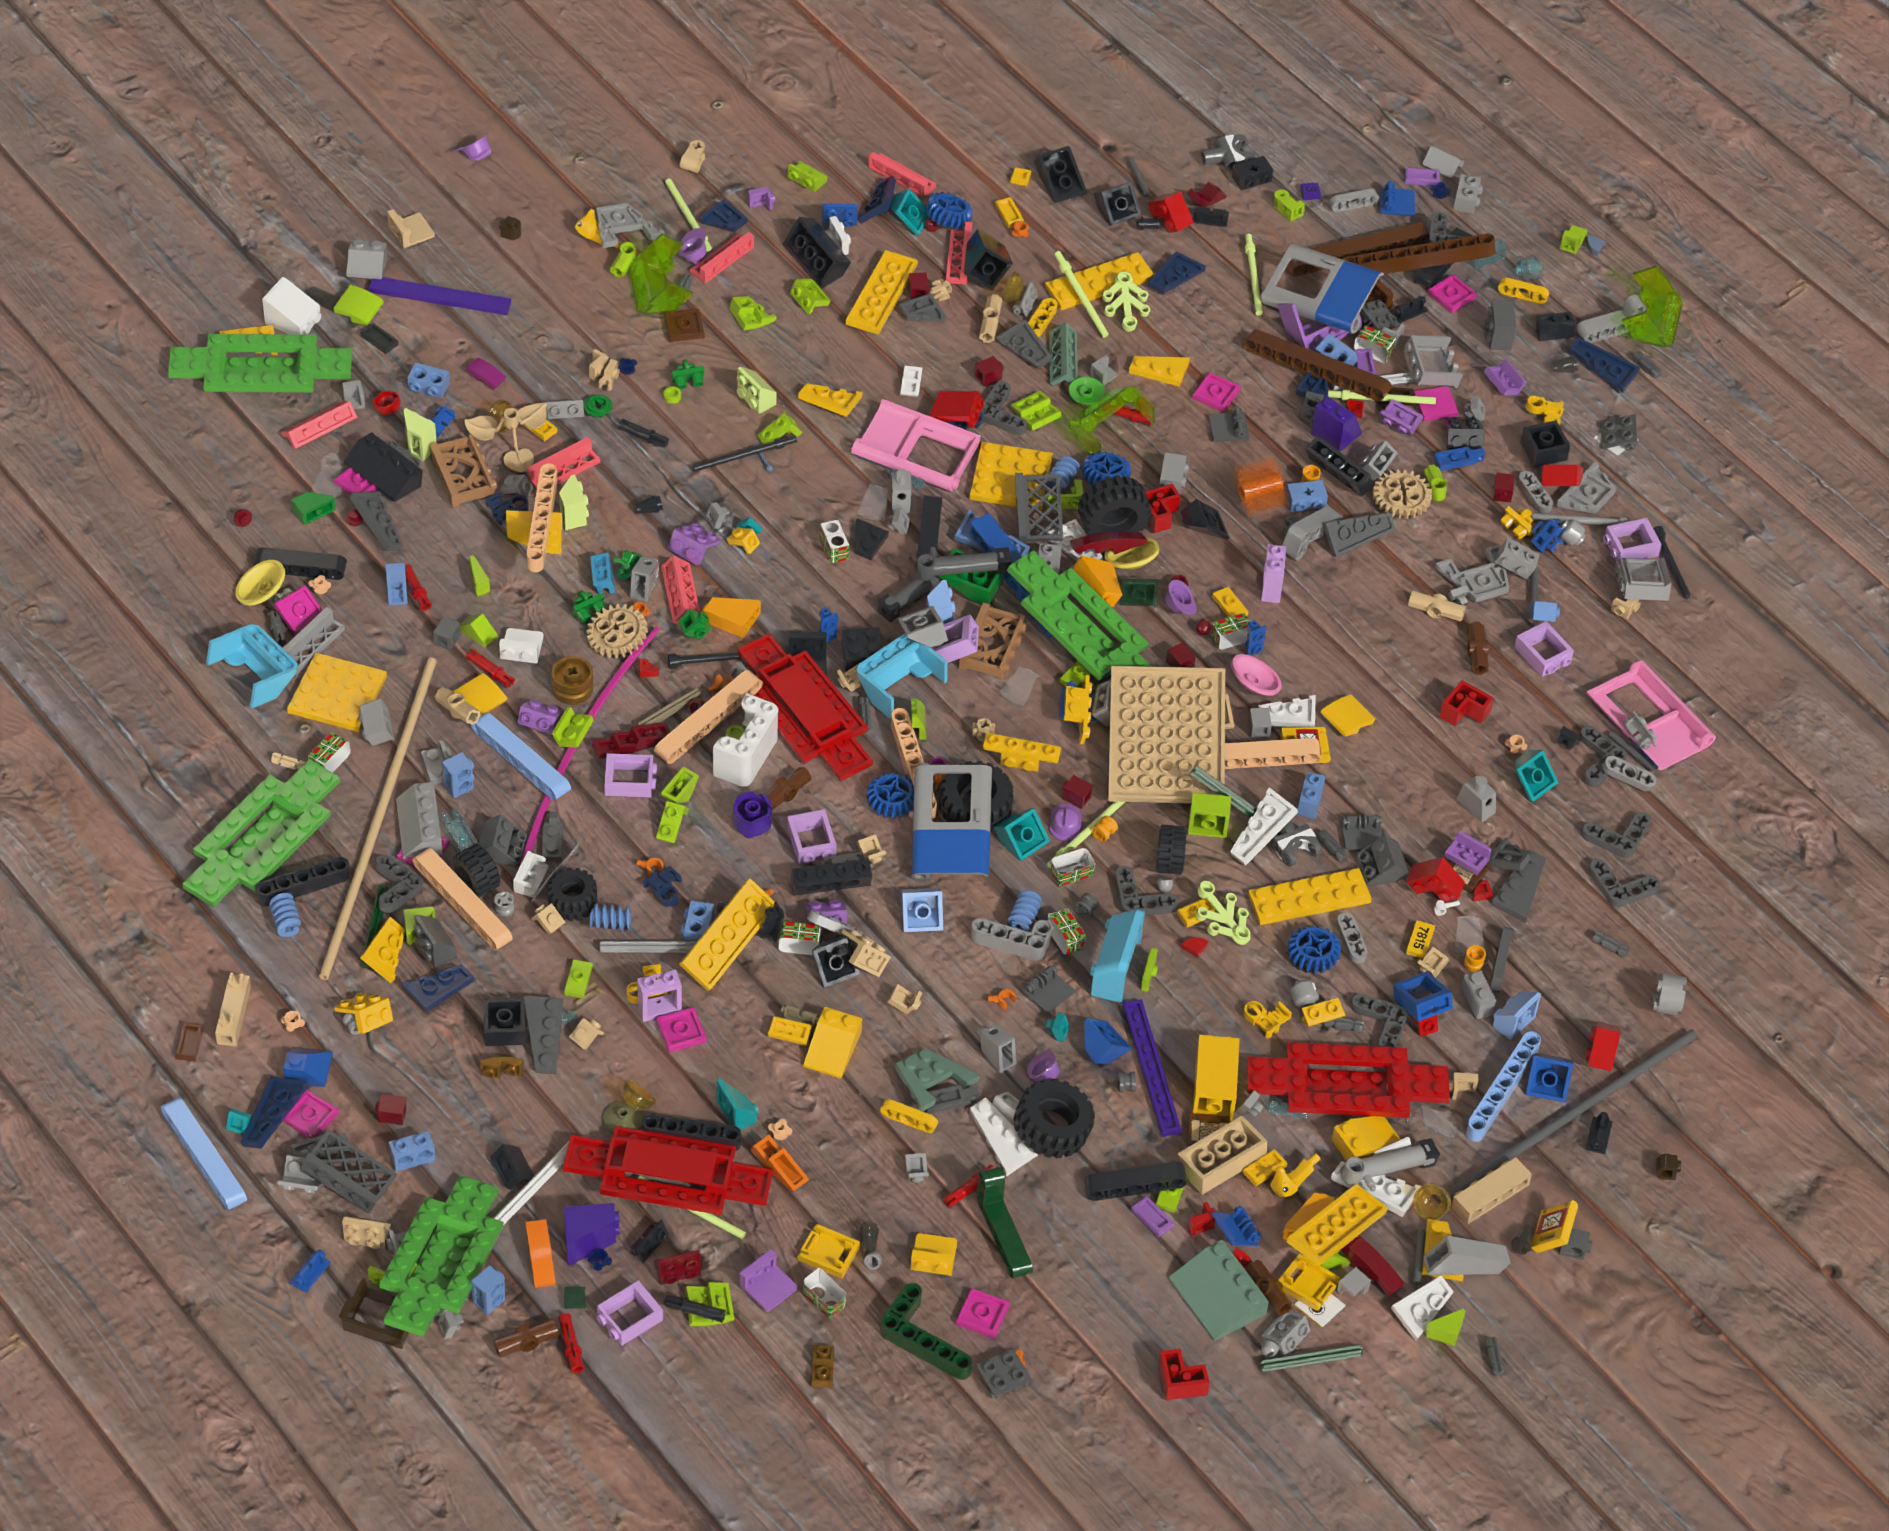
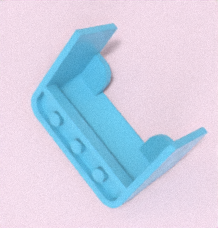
M250 624L209 641L207 665L223 659L232 666H239L245 663L262 679V681L253 684L251 708L276 699L297 673V662L258 625Z
M906 634L901 635L857 666V676L870 702L889 719H891V714L894 710V698L885 689L910 672L919 678L927 677L932 673L944 684L947 682V661L929 646L909 639Z
M1134 909L1113 914L1111 918H1107L1105 925L1107 933L1097 964L1092 965L1090 975L1093 976L1091 996L1122 1003L1125 978L1136 944H1141L1145 916L1144 910Z

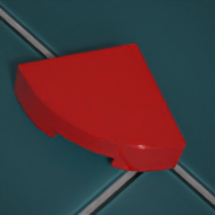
M1347 399L1346 408L1355 414L1357 418L1362 419L1364 401Z
M638 659L640 677L659 676V670L656 665H653L646 659Z
M1488 879L1481 881L1474 889L1473 901L1488 900L1493 897Z
M1190 938L1182 943L1181 948L1198 958L1208 946L1209 941L1204 938Z
M1235 1248L1234 1256L1247 1271L1246 1267L1249 1263H1252V1260L1245 1252Z

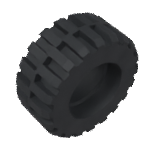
M1127 476L1107 477L1103 481L1095 482V485L1088 487L1087 492L1082 494L1078 503V514L1088 535L1120 531L1139 532L1144 530L1145 524H1148L1152 510L1145 490L1133 478Z
M967 761L964 765H987L992 768L991 833L995 825L1011 815L1013 785L1005 772L1002 773L1003 770L999 767L995 768L993 764L988 762L984 764L982 761H977L976 763ZM947 774L943 777L942 784L940 785L939 809L946 822L970 821L971 803L965 801L961 796L971 792V774Z
M1044 1079L1040 1083L1037 1081L1031 1084L1030 1087H1027L1016 1107L1013 1117L1015 1122L1014 1128L1016 1132L1019 1131L1017 1135L1021 1141L1024 1140V1145L1027 1148L1031 1147L1034 1149L1033 1152L1037 1154L1042 1153L1044 1157L1048 1158L1051 1156L1062 1158L1063 1155L1069 1157L1073 1153L1080 1151L1086 1143L1095 1123V1112L1092 1110L1091 1101H1087V1095L1084 1092L1081 1093L1079 1091L1080 1088L1077 1086L1073 1087L1067 1081L1060 1082L1059 1079H1052L1051 1081ZM1048 1110L1056 1112L1067 1121L1069 1126L1053 1125L1047 1122L1039 1111Z

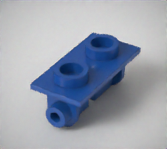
M449 403L444 408L440 406L434 414L436 417L429 419L435 423L436 437H439L446 427L444 425L448 426L455 418V412L447 408Z
M823 608L819 612L821 617L819 632H827V642H830L837 638L838 613L832 614L828 608Z
M1255 620L1248 623L1249 633L1245 642L1247 655L1250 656L1258 654L1263 650L1267 628L1266 625L1261 627Z
M322 1250L314 1251L289 1284L307 1293L330 1265L331 1261L324 1258L325 1253Z

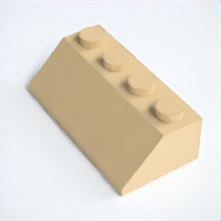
M1240 1116L1179 1152L1177 1156L1180 1162L1184 1164L1185 1173L1190 1183L1203 1195L1266 1155L1267 1140L1243 1116Z

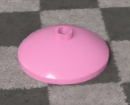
M1245 654L1236 655L1231 661V669L1234 676L1248 691L1264 696L1276 695L1280 691L1282 683L1279 676L1263 661Z

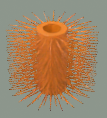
M1271 459L1268 464L1266 461L1265 467L1259 465L1258 468H1255L1254 464V467L1251 468L1254 471L1249 470L1247 465V469L1245 467L1244 470L1247 473L1239 471L1238 468L1237 475L1239 476L1237 479L1239 480L1237 481L1238 496L1243 501V514L1245 503H1247L1245 511L1246 507L1250 508V515L1251 511L1255 509L1257 513L1258 509L1262 507L1264 511L1265 508L1267 510V506L1269 508L1270 503L1273 504V508L1274 504L1276 507L1277 502H1280V506L1281 502L1283 503L1284 494L1281 491L1285 487L1283 483L1288 482H1283L1282 473H1278V459L1277 469L1276 462L1275 466L1271 465Z

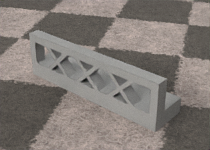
M326 607L283 647L295 661H300L295 675L299 674L311 662L315 653H321L345 630L343 624L333 619V610ZM330 625L337 628L335 631L326 632ZM325 637L324 642L314 644L315 639ZM313 649L311 654L302 655L304 650Z

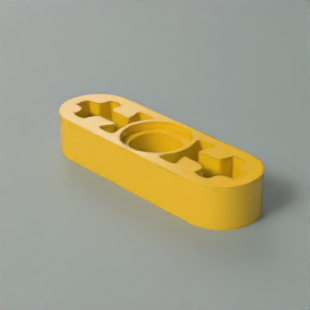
M1502 278L1498 286L1501 294L1538 304L1546 303L1549 296V291L1545 287L1511 278ZM1519 289H1525L1528 292L1523 293Z
M1053 298L1044 299L1028 322L1038 337L1042 335L1057 312L1058 303ZM1044 316L1046 319L1040 320L1037 317Z
M885 1100L880 1108L881 1114L885 1117L926 1133H933L938 1124V1120L933 1115L921 1112L894 1100Z

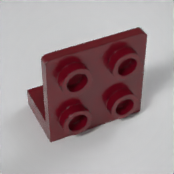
M700 1250L654 1260L660 1285L673 1284L679 1280L693 1279L700 1276Z

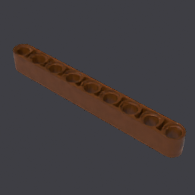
M1419 222L1312 248V250L1343 259L1348 256L1429 243L1430 231L1425 223ZM1294 259L1290 260L1287 265L1292 276L1325 270Z
M1480 234L1344 257L1343 260L1383 272L1384 274L1491 257L1496 253L1495 238L1492 234Z
M1257 329L1253 330L1243 342L1244 348L1251 353L1305 374L1311 372L1310 375L1318 379L1320 377L1323 380L1327 378V382L1375 401H1382L1392 389L1390 381L1383 377Z

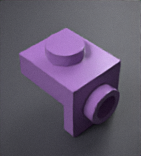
M768 186L748 190L749 207L766 204L769 210H773L775 196L770 192Z

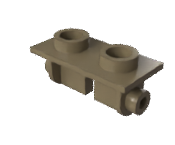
M790 1004L783 1005L781 1008L782 1014L780 1018L812 1025L811 1033L815 1032L820 1018L817 1013L813 1014L790 1006Z

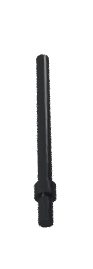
M796 435L784 439L780 437L770 443L694 464L692 468L696 472L775 448L777 450L782 449L786 445L796 443L797 437Z

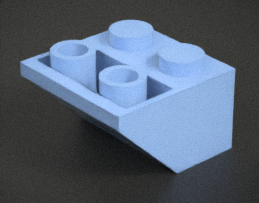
M942 580L927 596L926 608L934 607L943 625L954 621L953 612H955L954 601L950 599L952 598L951 587H948L946 580Z

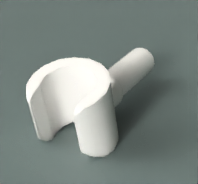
M1439 900L1434 907L1435 914L1438 916L1444 915L1446 908L1460 905V902L1444 903L1443 900Z

